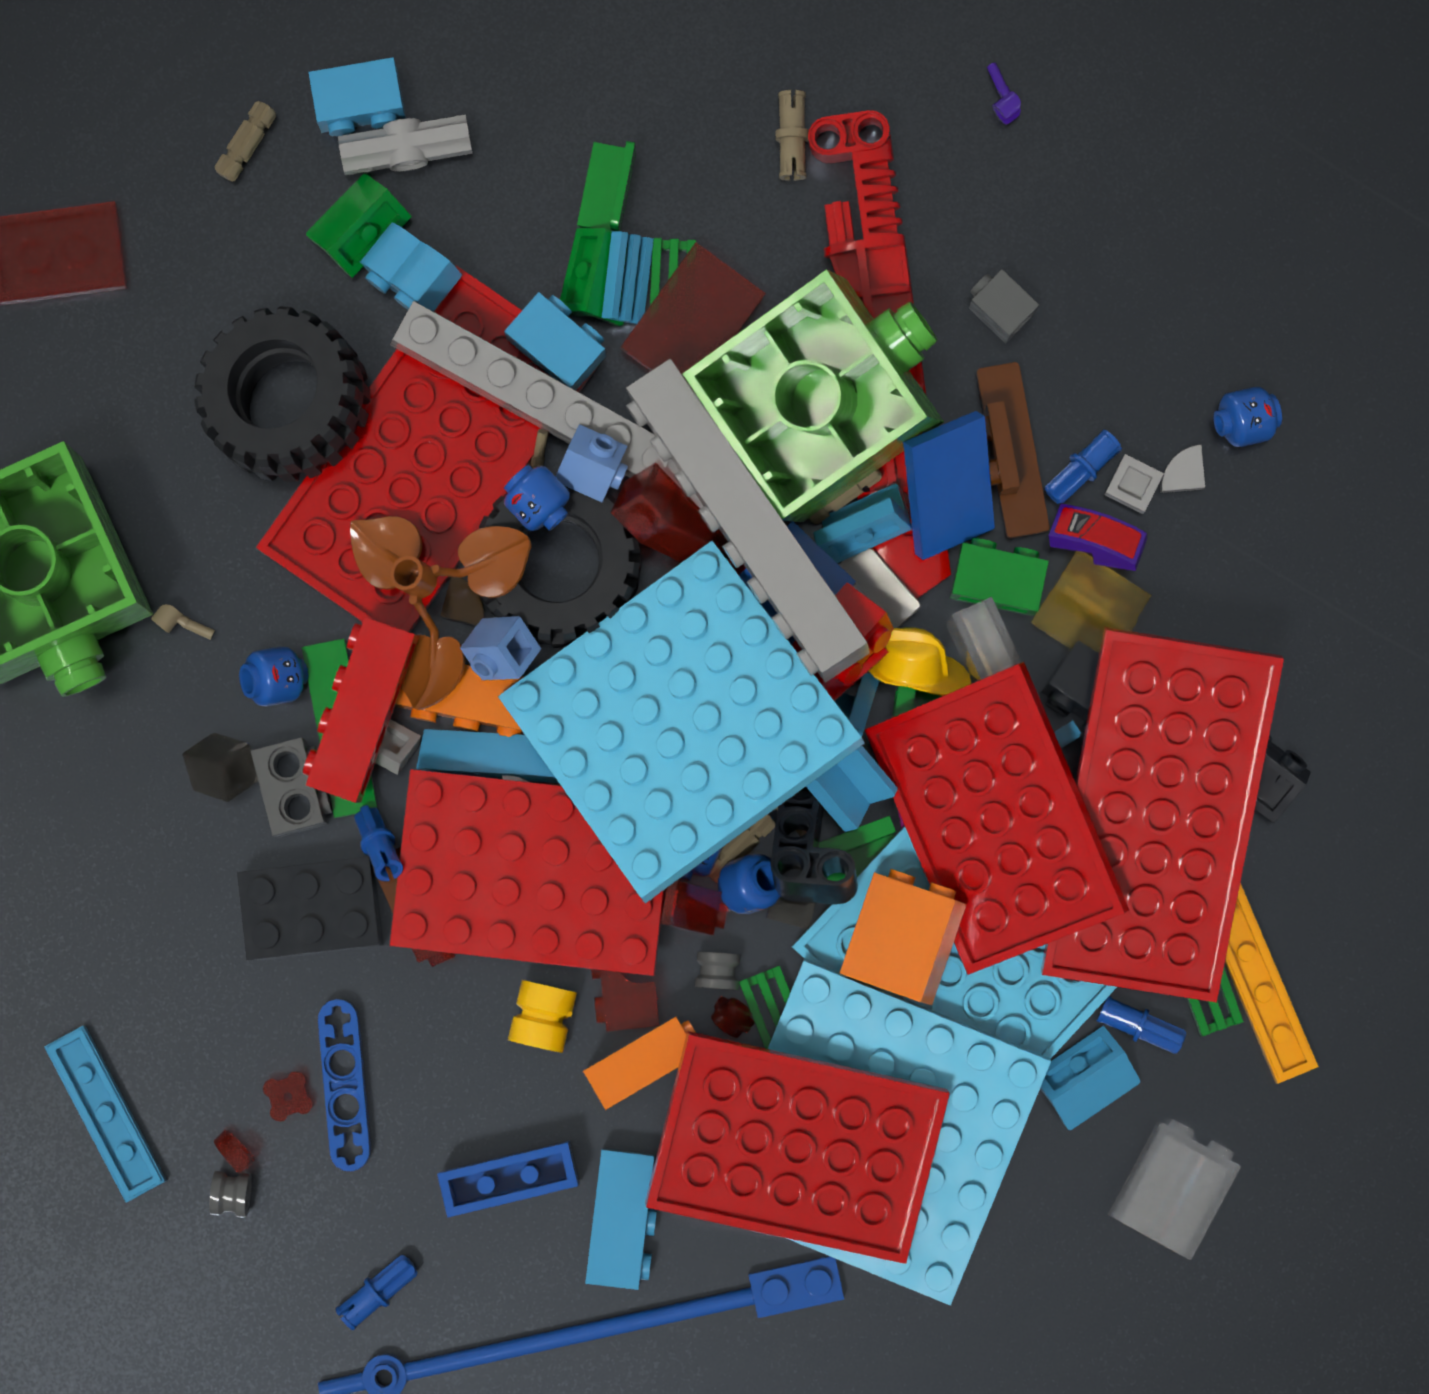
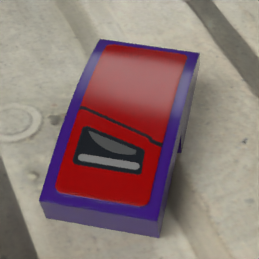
M1062 503L1059 506L1049 533L1050 547L1092 553L1094 565L1133 571L1137 569L1147 541L1146 532L1125 521L1094 510Z

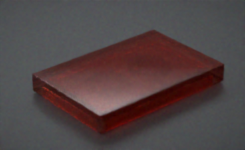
M115 201L0 216V305L127 289L118 208Z
M695 242L623 342L620 349L650 371L671 358L683 376L684 372L734 337L766 293Z

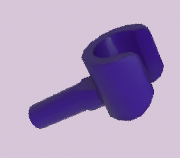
M991 63L987 66V69L1001 97L1000 100L992 105V108L1001 122L1007 125L1020 116L1021 101L1019 96L1015 92L1010 91L1006 85L997 63Z

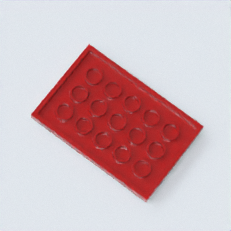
M1024 662L865 729L880 768L898 788L893 799L929 884L934 883L956 891L954 900L967 904L954 944L968 975L1129 911Z
M410 769L400 852L403 871L397 878L390 946L655 976L665 889L645 903L562 786Z
M687 1031L645 1200L646 1208L906 1264L950 1093L945 1088Z

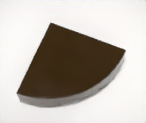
M451 577L440 616L441 618L476 627L480 620L485 618L482 601L479 595L470 589L467 581L462 578Z

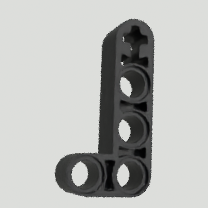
M804 787V788L801 789L800 791H805V790H806V791H809V790H808L807 787ZM812 793L804 798H798L793 795L778 806L771 855V871L774 886L778 895L786 900L844 904L856 895L858 889L855 862L846 851L819 848L824 807ZM795 830L807 831L801 837L794 838L788 836ZM797 869L802 871L796 877L788 878L783 876L789 870ZM840 872L846 875L839 881L827 879L833 873Z

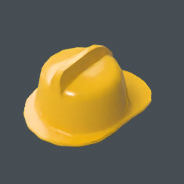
M916 627L894 628L891 632V638L885 646L888 653L869 671L874 678L886 684L909 687L941 696L971 684L968 671L962 664L946 656L945 647L940 640L931 632Z

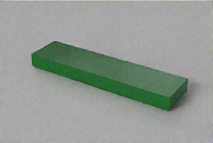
M345 639L301 647L308 670V684L317 729L324 709L326 707L333 708L338 693L332 690L336 673L340 665L347 667L349 662ZM318 732L319 741L321 742L323 734ZM372 773L361 803H354L330 794L335 819L355 815L361 811L360 807L368 805L369 808H378Z

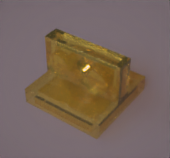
M1076 551L1032 619L1031 624L1068 648L1077 640H1080L1100 653L1104 627L1132 631L1138 621V616L1152 595L1110 568L1094 565L1093 558L1085 552Z

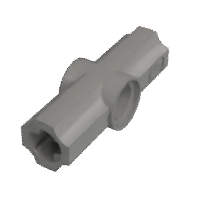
M457 115L425 122L415 118L399 119L383 125V129L338 136L345 175L371 172L390 168L392 171H410L426 166L428 161L473 154L466 115Z

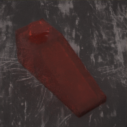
M657 463L652 464L624 482L611 514L641 544L683 562L706 544L713 541L727 561L730 559L722 547L728 541L720 529L713 533L698 512L700 508L690 497H687L684 491Z
M675 881L667 887L661 926L714 936L715 928L724 929L728 907L724 902H720L722 892Z

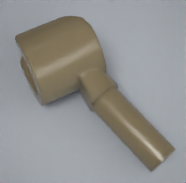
M538 429L534 454L531 461L527 464L533 469L538 466H544V454L548 431L545 429Z
M167 604L160 606L152 616V621L167 633H170L177 623L183 628L211 640L215 631L189 619V617L183 615L175 607Z

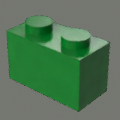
M972 538L971 544L962 543L959 549L949 599L1030 616L1037 614L1049 560L1039 559L1040 552L1028 548L1014 547L1013 553L997 550V543L985 539Z

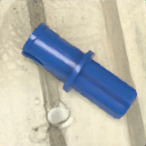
M1103 429L1085 449L1078 454L1073 453L1069 457L1071 462L1045 486L1047 495L1057 504L1064 503L1087 480L1093 482L1097 478L1096 473L1122 450L1119 441L1109 431Z
M368 805L360 807L361 811L354 816L362 838L360 842L361 850L365 855L369 856L377 879L390 881L385 869L386 867L390 868L393 878L396 879L401 875L403 865L394 848V834L386 828L378 808H369Z
M1111 996L1105 1000L1097 1022L1105 1023L1132 1035V1040L1135 1042L1139 1038L1173 1054H1177L1180 1051L1186 1037V1032L1183 1029L1149 1015V1009H1145L1142 1012L1113 999Z
M405 1255L399 1256L373 1279L369 1277L364 1279L365 1285L343 1304L335 1308L336 1313L339 1316L343 1315L340 1319L349 1329L354 1331L361 1322L379 1307L389 1306V1299L417 1276L418 1272L415 1265Z

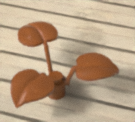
M388 516L371 520L351 521L350 536L352 550L363 577L377 588L387 590L398 588L410 595V604L415 606L430 631V637L418 635L419 639L402 685V690L407 695L414 709L422 710L429 708L445 699L458 685L465 668V655L461 651L460 647L462 645L457 639L452 637L439 638V630L423 605L422 598L429 596L434 591L438 576L462 578L468 575L470 589L479 596L498 598L506 595L517 586L523 576L531 549L530 538L523 532L510 527L492 526L478 529L468 535L459 545L458 556L464 568L452 569L443 568L438 565L429 566L419 560L422 552L420 532L413 523L404 518Z

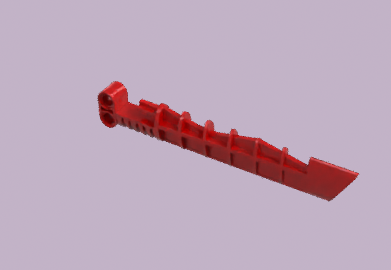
M870 110L817 119L811 125L808 132L811 153L817 160L823 163L853 160L863 240L855 241L849 201L832 202V204L824 205L829 246L823 249L824 257L830 258L835 274L848 280L873 318H876L888 308L896 313L899 307L908 302L914 304L905 236L897 232V227L903 224L901 218L895 217V211L901 208L900 203L893 202L892 196L898 192V187L891 186L890 179L896 176V171L889 170L888 163L894 160L888 120L883 114ZM867 125H876L883 131V135L877 142L866 143L859 137L861 129ZM825 131H833L840 137L838 145L832 149L819 147L816 144V140ZM921 361L909 371L926 394ZM903 451L879 468L882 475L881 480L869 488L870 491L863 492L857 496V499L860 500L888 486L897 484L902 489L911 522L905 455ZM912 530L872 547L917 599L951 575L948 550L922 560L915 555Z

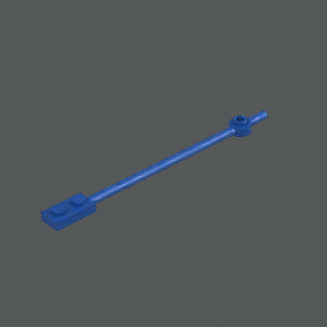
M825 1256L748 1273L751 1287L408 1363H404L393 1354H379L366 1364L362 1373L318 1382L319 1393L350 1394L366 1390L369 1394H400L409 1380L755 1305L757 1317L762 1318L844 1300L836 1258ZM385 1369L392 1374L391 1384L384 1386L378 1383L376 1375L379 1370Z

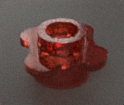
M720 996L718 1002L714 1004L715 1011L712 1013L711 1019L726 1034L738 1038L742 1032L748 1033L751 1030L750 1027L754 1025V1021L750 1017L751 1011L741 1001L732 997L727 999Z
M292 1072L288 1078L279 1081L269 1079L265 1082L263 1093L270 1099L272 1106L270 1116L274 1120L281 1122L286 1120L288 1115L297 1112L307 1114L311 1110L313 1102L311 1098L307 1097L304 1087L306 1079L303 1074ZM286 1092H289L292 1095L290 1101H286L284 1099V1094Z

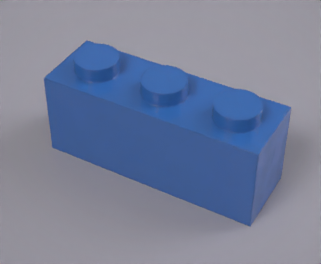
M570 1141L453 1168L437 1174L447 1218L577 1187L580 1184Z

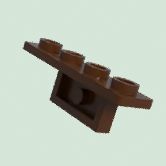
M1017 362L979 368L976 376L985 416L987 442H989L992 459H989L991 486L997 485L1006 536L1008 538H1016L1047 532L1050 525L1020 366Z

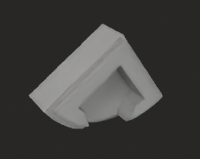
M1201 445L1189 447L1171 460L1161 479L1160 493L1203 490L1205 488Z

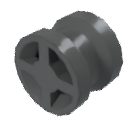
M697 952V962L701 967L700 975L695 978V987L738 990L739 981L735 977V968L740 964L741 955Z
M214 1171L209 1199L210 1215L219 1216L223 1212H233L236 1217L247 1218L251 1199V1174L241 1173L237 1177H230L224 1171Z

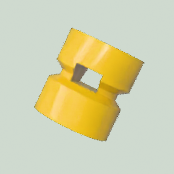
M522 980L516 1002L522 1009V1012L513 1016L508 1041L563 1053L568 1028L563 1024V1019L572 1016L577 992Z

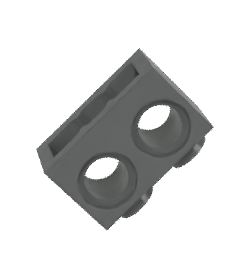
M302 737L251 751L272 836L276 838L328 825L326 814L333 813L329 794L306 786L308 775L303 774L304 764L310 750L317 749L315 745L308 747L307 740ZM286 754H295L300 763L297 773L291 777H282L277 769L280 758ZM297 796H306L311 805L309 814L301 820L292 819L288 812L289 803Z

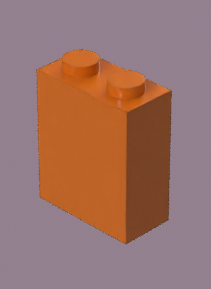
M890 869L888 877L874 872L839 974L912 1000L932 1005L967 904L954 900L956 891L934 883L930 884L929 890L913 886L916 877Z
M676 1016L583 1071L605 1110L679 1067L687 1031L696 1033L689 1020L681 1024Z

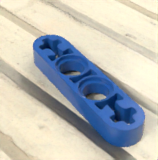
M335 999L323 1005L318 1015L329 1150L332 1162L336 1167L343 1171H355L366 1165L371 1157L360 1017L358 1010L352 1003L347 1000ZM341 1006L342 1013L350 1014V1022L343 1024L344 1037L353 1035V1045L339 1043L331 1047L328 1046V1037L337 1038L336 1026L327 1023V1016L334 1014V1007ZM340 1050L350 1052L355 1059L353 1071L346 1076H339L334 1073L330 1065L333 1054ZM343 1094L354 1096L359 1103V1111L353 1119L343 1120L335 1113V1102ZM361 1123L362 1133L354 1131L352 1134L354 1145L362 1146L363 1153L355 1157L354 1164H349L346 1156L339 1155V1148L346 1146L347 1143L346 1132L337 1135L336 1125L350 1127Z

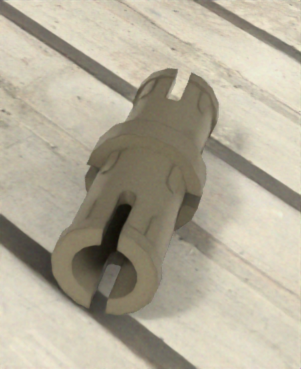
M784 90L778 93L780 129L776 130V141L780 143L779 179L790 181L793 163L794 181H799L807 178L805 142H808L809 130L805 128L806 92L795 90L792 108L791 90Z

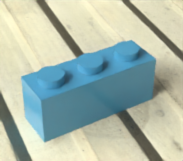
M602 1148L585 1284L639 1290L640 1280H649L652 1254L643 1253L645 1235L654 1236L657 1210L646 1208L645 1200L654 1168L655 1154Z

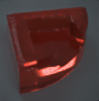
M225 1129L213 1140L219 1152L238 1173L246 1171L255 1162V1157L229 1130L226 1131Z

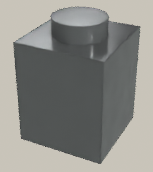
M1002 269L994 278L987 273L970 291L974 298L971 300L969 309L1005 344L1032 318L1039 307V304Z

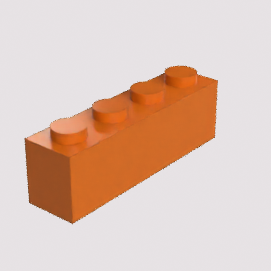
M465 665L458 685L441 702L426 709H414L401 688L395 707L411 710L410 717L417 720L436 723L438 715L454 719L453 726L465 730L478 732L481 724L497 728L496 733H499L501 736L522 735L523 731L498 696L524 677L521 676L520 679L481 680L470 665Z

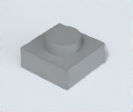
M1125 454L1104 495L1143 514L1164 473Z
M390 719L375 763L398 775L419 747L421 736Z

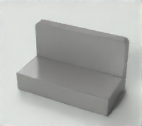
M873 548L838 564L856 581L855 589L887 612L894 628H899L921 608V602Z

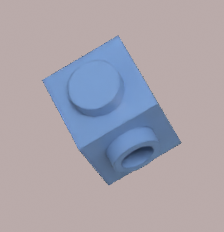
M579 424L556 474V478L564 486L599 502H603L609 487L618 490L628 468V465L621 463L627 445L614 440L606 434H600Z
M520 616L482 618L460 647L470 662L472 670L481 680L520 679L542 649Z

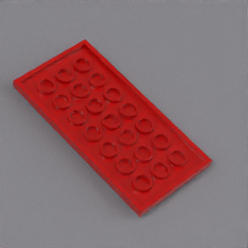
M456 265L455 267L462 276L433 312L545 373L506 339L504 331L522 310ZM396 349L369 387L371 402L369 404H362V408L369 416L365 427L357 426L354 432L359 437V440L353 449L346 445L339 453L343 460L333 467L327 462L320 466L323 471L322 474L313 478L305 477L256 548L361 622H363L364 617L411 633L421 619V616L415 606L410 604V595L398 588L391 590L377 588L363 577L352 550L350 536L351 521L371 520L388 516L404 518L413 523L420 532L422 552L419 560L429 566L438 565L443 568L456 569L461 562L458 556L459 545L468 535L479 529L484 515L489 516L494 509L492 504L501 495L505 498L507 492L504 490V486L531 461L534 454L537 432L541 428ZM594 370V371L590 374V376L583 382V384L576 390L577 392H579V393L581 392V390L583 389V387L585 386V384L588 382V380L590 379V377L592 376V374L595 372V370ZM437 577L434 591L429 596L422 598V603L426 610L450 577Z
M1104 627L1076 785L1129 911L1045 944L1041 966L1042 975L1217 1003L1284 662L1282 655Z

